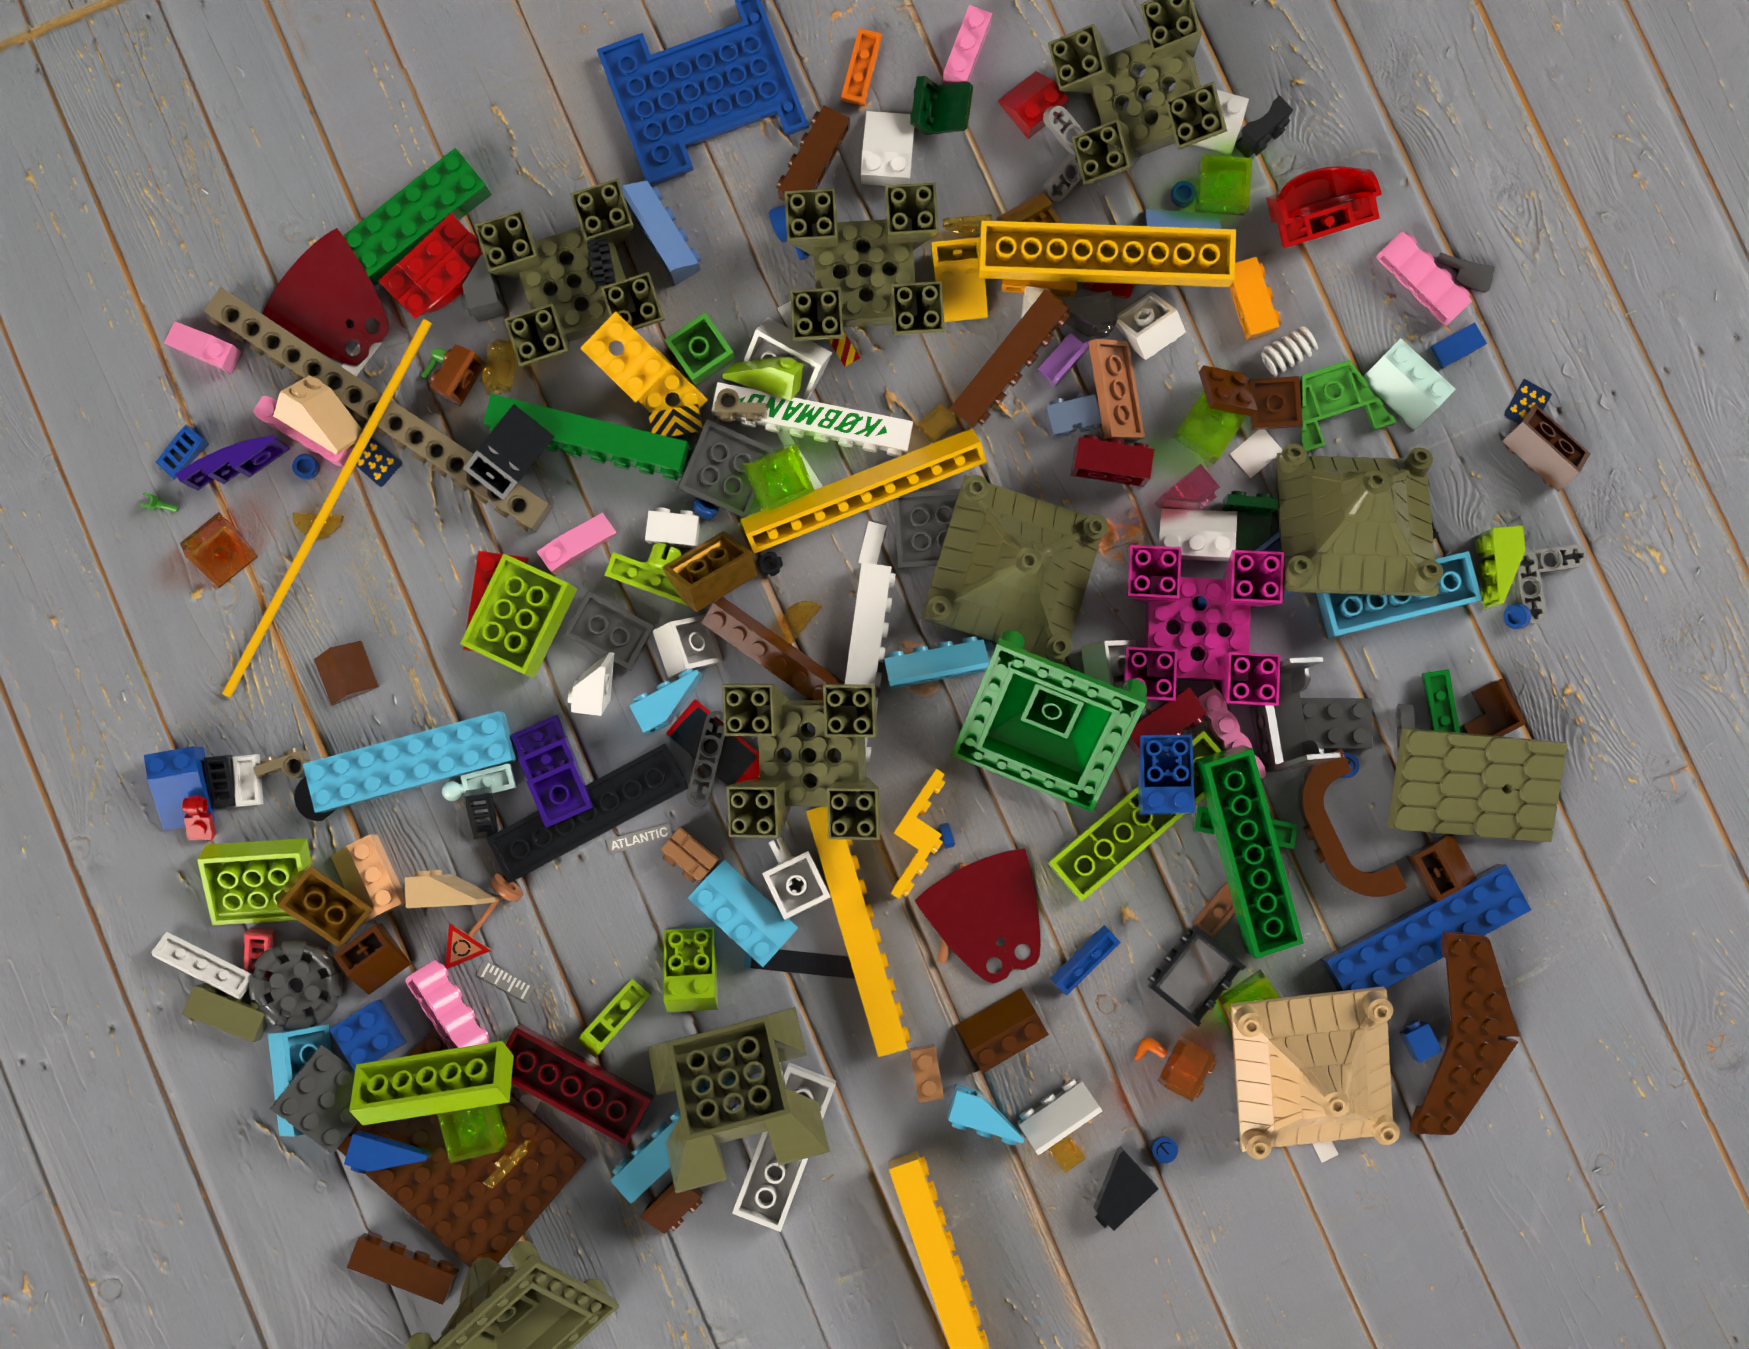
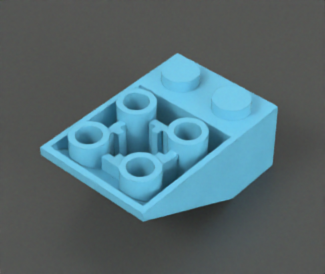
M688 669L678 675L679 679L675 682L665 681L655 687L656 692L648 695L643 693L633 699L634 704L629 707L643 733L651 735L672 724L702 680L703 675L701 672Z
M955 1084L947 1111L948 1121L952 1123L951 1126L961 1130H967V1127L977 1130L976 1133L987 1138H991L993 1134L1001 1137L1002 1142L1016 1146L1017 1142L1024 1143L1022 1133L980 1091Z

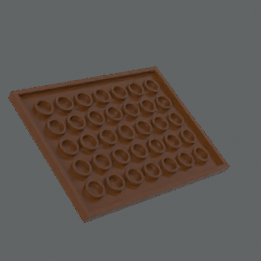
M433 1027L408 1056L448 1050V1047L437 1033L435 1027ZM511 1092L510 1102L369 1125H362L358 1121L338 1148L346 1157L352 1135L361 1130L433 1151L432 1156L426 1161L366 1171L364 1174L470 1268L479 1258H491L499 1263L587 1161Z

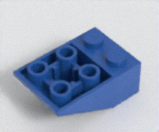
M1192 735L1140 736L1139 815L1191 814L1195 812Z

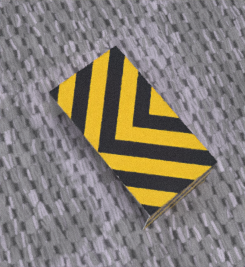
M698 404L648 413L651 432L671 437L699 432L703 427Z

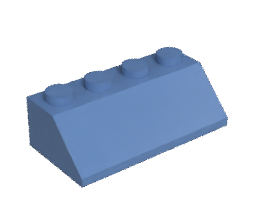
M648 181L622 185L621 188L629 211L674 284L677 285L699 272L701 269L698 262L701 261V258L694 247L689 249L686 241L689 239L682 227L676 228L673 223L676 218L669 206L663 207L660 202L663 197L656 186L651 187Z

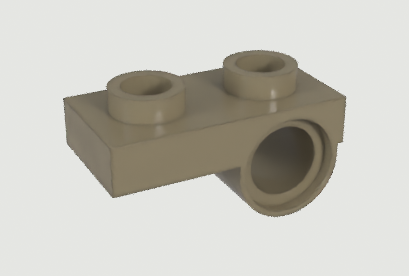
M725 388L717 395L715 413L717 417H721V420L735 421L736 417L746 418V421L759 422L761 418H767L766 403L741 402L735 390ZM727 397H733L736 401L732 407H724L722 405L723 400Z
M297 747L284 751L285 756L276 759L275 756L261 759V764L253 767L256 777H266L283 771L288 777L304 778L306 775L303 764L311 761L309 752L299 750ZM296 760H299L301 763V769L298 773H294L292 770V764Z

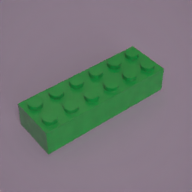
M454 148L343 236L368 277L377 285L380 283L378 280L450 213L460 220L492 194L464 157Z

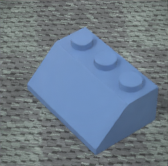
M1145 209L1144 226L1221 229L1219 214Z

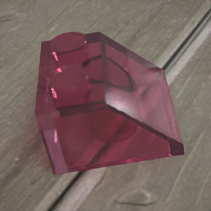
M1200 464L1166 491L1157 500L1155 505L1158 508L1195 510L1197 507H1200L1203 510L1217 497L1215 492L1220 486Z

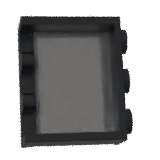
M1194 927L1193 930L1188 928L1179 940L1182 944L1177 950L1172 948L1164 958L1166 964L1162 969L1156 968L1149 976L1150 984L1148 987L1194 1025L1199 1027L1202 1017L1208 1010L1213 1009L1218 997L1224 990H1228L1232 985L1231 981L1240 970L1243 971L1246 966L1203 931Z

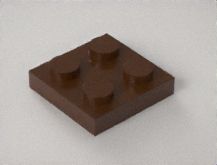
M1202 366L1199 375L1210 409L1254 416L1258 409L1246 374L1218 367Z
M1299 376L1248 380L1258 409L1253 417L1250 416L1251 430L1295 428L1303 425Z

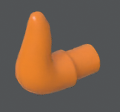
M1144 1038L1139 1043L1134 1060H1140L1148 1050L1163 1059L1168 1050L1161 1046V1043L1152 1038Z

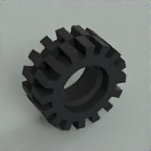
M607 238L587 241L595 286L616 283Z

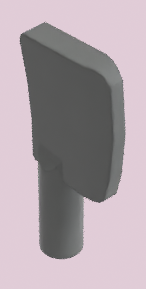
M1440 252L1437 262L1458 269L1456 275L1457 282L1485 293L1489 291L1495 269L1494 266L1482 265L1465 259L1461 260Z

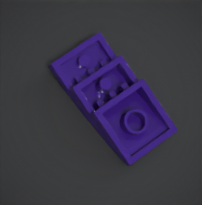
M273 435L250 439L219 449L202 457L175 475L181 483L199 491L214 479L225 484L239 473L250 478L290 450V448Z
M558 715L511 734L519 754L518 759L528 780L526 783L546 828L593 808L577 760Z

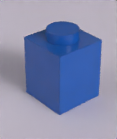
M1414 1020L1404 1026L1405 1029L1399 1032L1413 1060L1419 1063L1442 1052L1429 1023Z

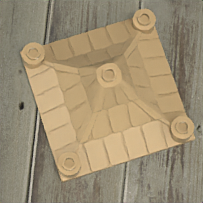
M1384 986L1230 1003L1239 1136L1242 1152H1247L1250 1157L1260 1160L1270 1154L1272 1147L1373 1136L1382 1145H1390L1398 1140L1400 1130L1393 1120L1387 1024V1021L1393 1015V1006L1387 999V990Z

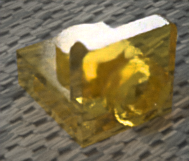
M1067 1135L1048 1148V1151L1058 1162L1065 1174L1086 1159L1070 1135Z

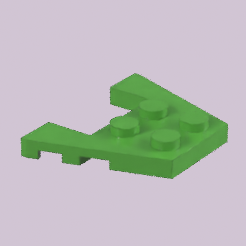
M1350 360L1303 374L1300 377L1303 422L1301 426V446L1306 450V453L1325 446L1318 425L1319 421L1364 407L1372 431L1396 423L1393 415L1387 412L1383 402L1370 390L1369 384Z

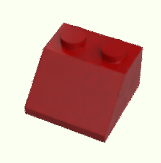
M1035 71L1000 98L998 104L1029 139L1046 126L1043 120L1046 109L1051 106H1062L1066 109L1069 98L1063 91L1059 90V86L1054 80ZM1053 113L1054 117L1056 118L1059 113Z

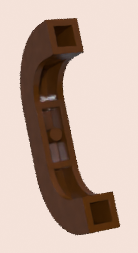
M1342 749L1328 752H1340L1341 758L1310 766L1302 778L1298 794L1300 813L1306 825L1303 827V830L1309 841L1313 839L1317 848L1314 850L1317 860L1320 864L1324 863L1330 875L1340 885L1358 894L1382 897L1406 889L1407 885L1396 864L1390 863L1375 871L1362 872L1349 861L1326 813L1324 795L1328 786L1333 781L1351 773L1352 770Z

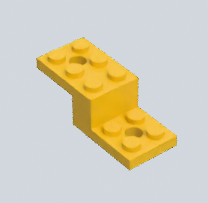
M616 311L580 348L635 402L639 401L650 413L698 404L700 408L708 400L655 346L652 347ZM617 340L623 344L624 351L622 354L614 355L611 353L609 346L612 341ZM671 392L678 394L680 403L677 406H669L665 400L667 394Z
M938 769L934 771L893 832L918 849L890 891L898 899L901 895L907 897L915 885L911 880L916 873L921 876L929 864L925 859L930 852L935 854L943 843L939 839L942 835L941 833L917 818L918 814L924 816L932 804L928 801L932 793L938 795L946 783L942 780L945 774Z

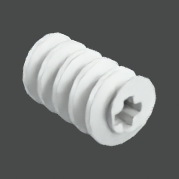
M1301 326L1297 329V332L1292 331L1289 333V336L1281 337L1280 342L1274 341L1271 346H1265L1263 352H1261V357L1266 368L1276 377L1278 375L1276 368L1285 372L1286 362L1291 367H1294V358L1299 362H1303L1302 353H1305L1310 358L1312 356L1311 348L1318 350V346L1309 329Z

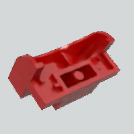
M1336 166L1319 168L1296 176L1277 194L1266 197L1271 222L1277 223L1282 247L1287 248L1380 219L1376 197L1382 195L1378 180L1372 170Z
M450 213L378 281L414 319L418 316L435 312L454 301L464 292L463 283L480 255H483L479 240Z

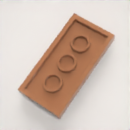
M1106 339L1089 341L1104 439L1140 440L1145 438L1129 341Z

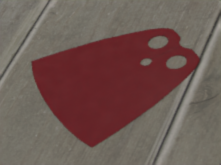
M338 228L321 237L298 258L272 292L262 315L318 352L349 365H360L369 355L370 346L381 342L389 331L388 319L374 286ZM369 318L377 319L380 324V329L375 334H370L365 328V323ZM349 319L354 322L352 328L346 326V321ZM350 340H355L360 345V352L356 356H351L346 351V344Z
M1025 849L998 853L971 863L939 880L914 900L949 948L974 973L989 983H998L1006 979L1012 970H1025L1035 965L1039 959L1041 940L1038 904ZM999 937L1005 939L1003 946H998L996 943ZM1019 944H1026L1030 948V956L1026 960H1019L1015 956V948ZM993 957L1000 959L1002 962V969L995 974L990 973L986 967L987 961Z

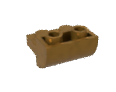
M1041 192L996 218V221L1062 223L1052 209V202Z

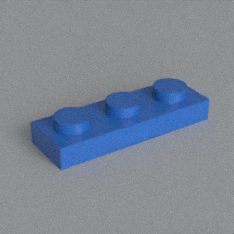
M1103 925L1050 979L1067 996L1121 942Z

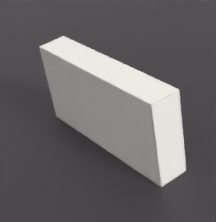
M260 754L232 757L236 807L264 804L262 777H256L253 769L254 766L260 765Z

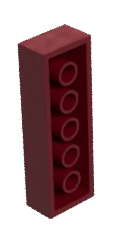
M522 1024L516 1026L506 1043L507 1048L514 1056L511 1084L627 1146L649 1108L654 1095Z

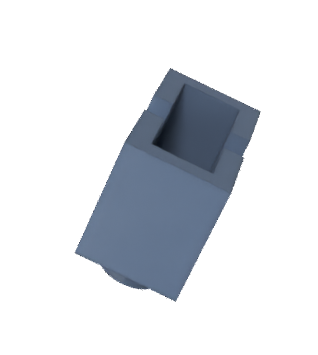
M1081 393L1073 396V400L1064 401L1061 398L1049 402L1050 405L1045 408V415L1051 439L1071 435V431L1077 428L1080 429V433L1100 428L1102 421L1095 394L1088 396V393Z

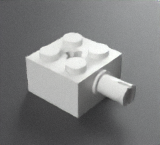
M782 836L776 839L780 849L774 840L768 843L777 859V866L762 874L784 920H787L830 899L831 894L811 853L807 851L797 857L792 856ZM794 879L803 881L804 885L801 886V892L791 889V886L794 885Z

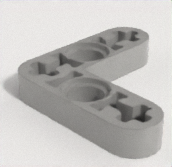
M1051 106L1044 112V123L1070 154L1045 181L1042 193L1050 201H1061L1082 178L1078 161H1076L1077 156L1074 144L1067 140V132L1071 128L1075 130L1076 135L1085 131L1064 107ZM1053 113H1059L1057 119L1060 121V123L1053 122L1055 118ZM1069 165H1073L1076 171L1071 179L1066 176V168ZM1052 185L1058 186L1056 188L1057 195L1051 194L1053 192Z
M1570 545L1525 552L1522 560L1525 558V561H1530V566L1526 567V569L1525 566H1519L1514 582L1518 604L1526 605L1529 610L1532 607L1533 610H1538V615L1534 618L1531 615L1529 624L1539 623L1546 616L1540 573L1575 569L1583 566L1588 559V554L1584 547ZM1573 550L1574 554H1579L1580 556L1576 563L1574 559L1563 561L1562 557L1573 554ZM1547 553L1554 555L1556 559L1553 567H1549L1544 563V556ZM1526 570L1527 574H1533V576H1528L1523 579L1521 578V575L1526 574ZM1526 581L1532 582L1535 586V592L1532 595L1526 594L1523 590V584ZM1537 598V601L1532 602V606L1531 602L1525 603V600Z

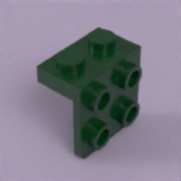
M918 76L914 88L910 124L925 135L965 131L969 122L973 85L970 82L937 85L926 76Z
M1231 491V494H1227L1223 498L1222 511L1237 512L1236 550L1255 551L1270 539L1272 514L1278 509V499L1271 498L1270 494L1258 493L1256 497L1246 496V492Z

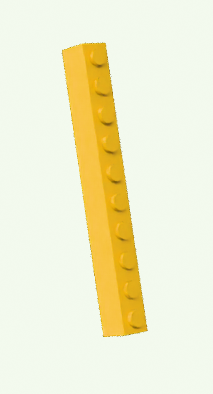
M973 428L740 520L755 554L984 464L987 460L981 441Z
M827 807L808 810L806 813L878 1057L908 1049L907 1042L911 1041L907 1026L902 1027L900 1017L904 1016L900 1001L895 1003L892 995L893 992H897L893 977L887 978L885 968L889 967L885 952L880 954L878 943H882L878 928L873 929L870 919L875 918L871 903L866 904L863 895L868 894L864 879L859 880L856 870L860 869L857 855L851 856L849 849L853 842L848 839H829Z

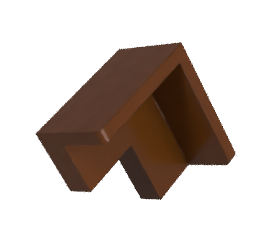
M1498 679L1471 692L1483 715L1463 724L1461 727L1465 733L1504 736L1527 723L1503 679Z

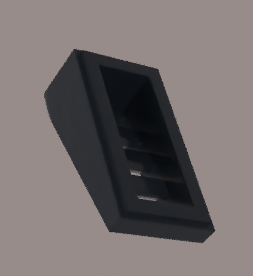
M232 755L204 757L211 808L236 806L232 757L234 756ZM224 764L225 768L215 769V765ZM226 774V779H216V775ZM227 784L228 789L217 790V785ZM229 794L230 799L218 800V795Z
M491 787L466 790L464 798L473 838H487L499 832ZM475 801H486L485 804L474 805L473 803ZM481 809H487V810H488V812L476 813V814H475V810H481ZM479 818H490V821L477 822L476 820ZM491 826L492 830L479 832L478 827Z

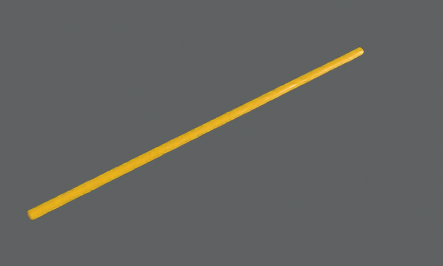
M423 318L229 678L222 692L223 695L231 698L430 329L432 323Z

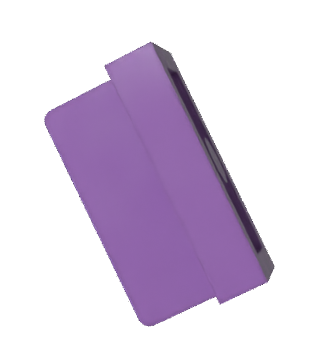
M1069 333L1040 365L1037 372L1056 387L1087 353L1089 342L1086 341L1083 344L1072 333Z

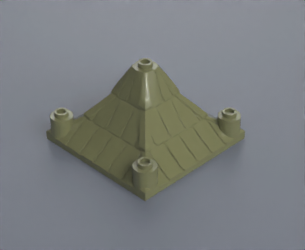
M1293 443L1286 445L1281 453H1277L1275 459L1280 550L1284 552L1283 592L1431 597L1438 595V583L1443 577V568L1435 561L1427 474L1433 463V457L1428 450L1420 447L1414 448L1409 452L1407 458L1396 459L1307 456L1306 450L1301 445Z
M965 475L920 619L995 643L998 642L1002 632L1014 630L1024 637V650L1064 664L1065 658L1072 649L1070 640L1101 538L1108 531L1107 520L1098 514L1089 516L993 485L979 475Z
M520 1241L512 1247L509 1253V1260L513 1267H503L491 1258L486 1257L479 1258L472 1264L462 1287L460 1304L441 1332L442 1336L436 1342L433 1341L429 1333L419 1332L409 1338L405 1348L572 1349L619 1307V1304L614 1297L608 1294L600 1279H588L584 1282L576 1280L574 1277L542 1261L532 1242Z

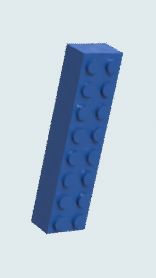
M1496 864L1476 875L1460 891L1439 902L1429 900L1324 956L1321 958V961L1338 991L1383 986L1386 989L1443 958L1441 949L1443 931L1478 933L1484 936L1531 911V908L1506 864Z

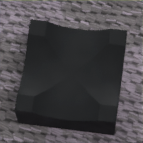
M1279 95L1272 102L1268 113L1256 121L1248 122L1242 128V137L1235 142L1234 146L1246 159L1252 154L1259 155L1267 147L1266 143L1271 138L1276 140L1286 130L1285 127L1291 121L1289 116L1293 109Z

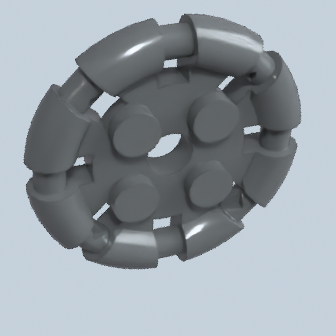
M287 940L281 942L280 946L270 947L255 962L254 967L256 968L249 979V995L251 1000H254L258 1005L256 1010L265 1013L264 1020L269 1024L285 1027L284 1030L309 1028L313 1024L323 1023L336 1010L338 1006L337 1000L339 996H342L343 976L341 970L338 971L335 965L337 961L320 945L314 946L308 944V941ZM304 953L312 956L310 963L301 960ZM286 954L289 960L282 963L279 957ZM326 968L328 976L322 977L319 969ZM267 970L273 972L270 979L263 977ZM291 979H300L304 985L301 991L292 990L290 987ZM322 990L328 991L327 999L319 997ZM270 992L274 1000L267 1003L264 994ZM311 1006L314 1013L307 1016L304 1009ZM282 1009L291 1011L290 1016L280 1015Z

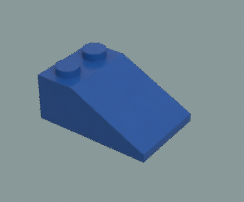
M192 746L144 755L148 784L164 830L185 827L184 817L187 813L183 812L182 803L183 799L188 798L190 795H201L202 798L207 799L208 809L206 813H212L213 821L215 822L204 768V757H206L204 747Z

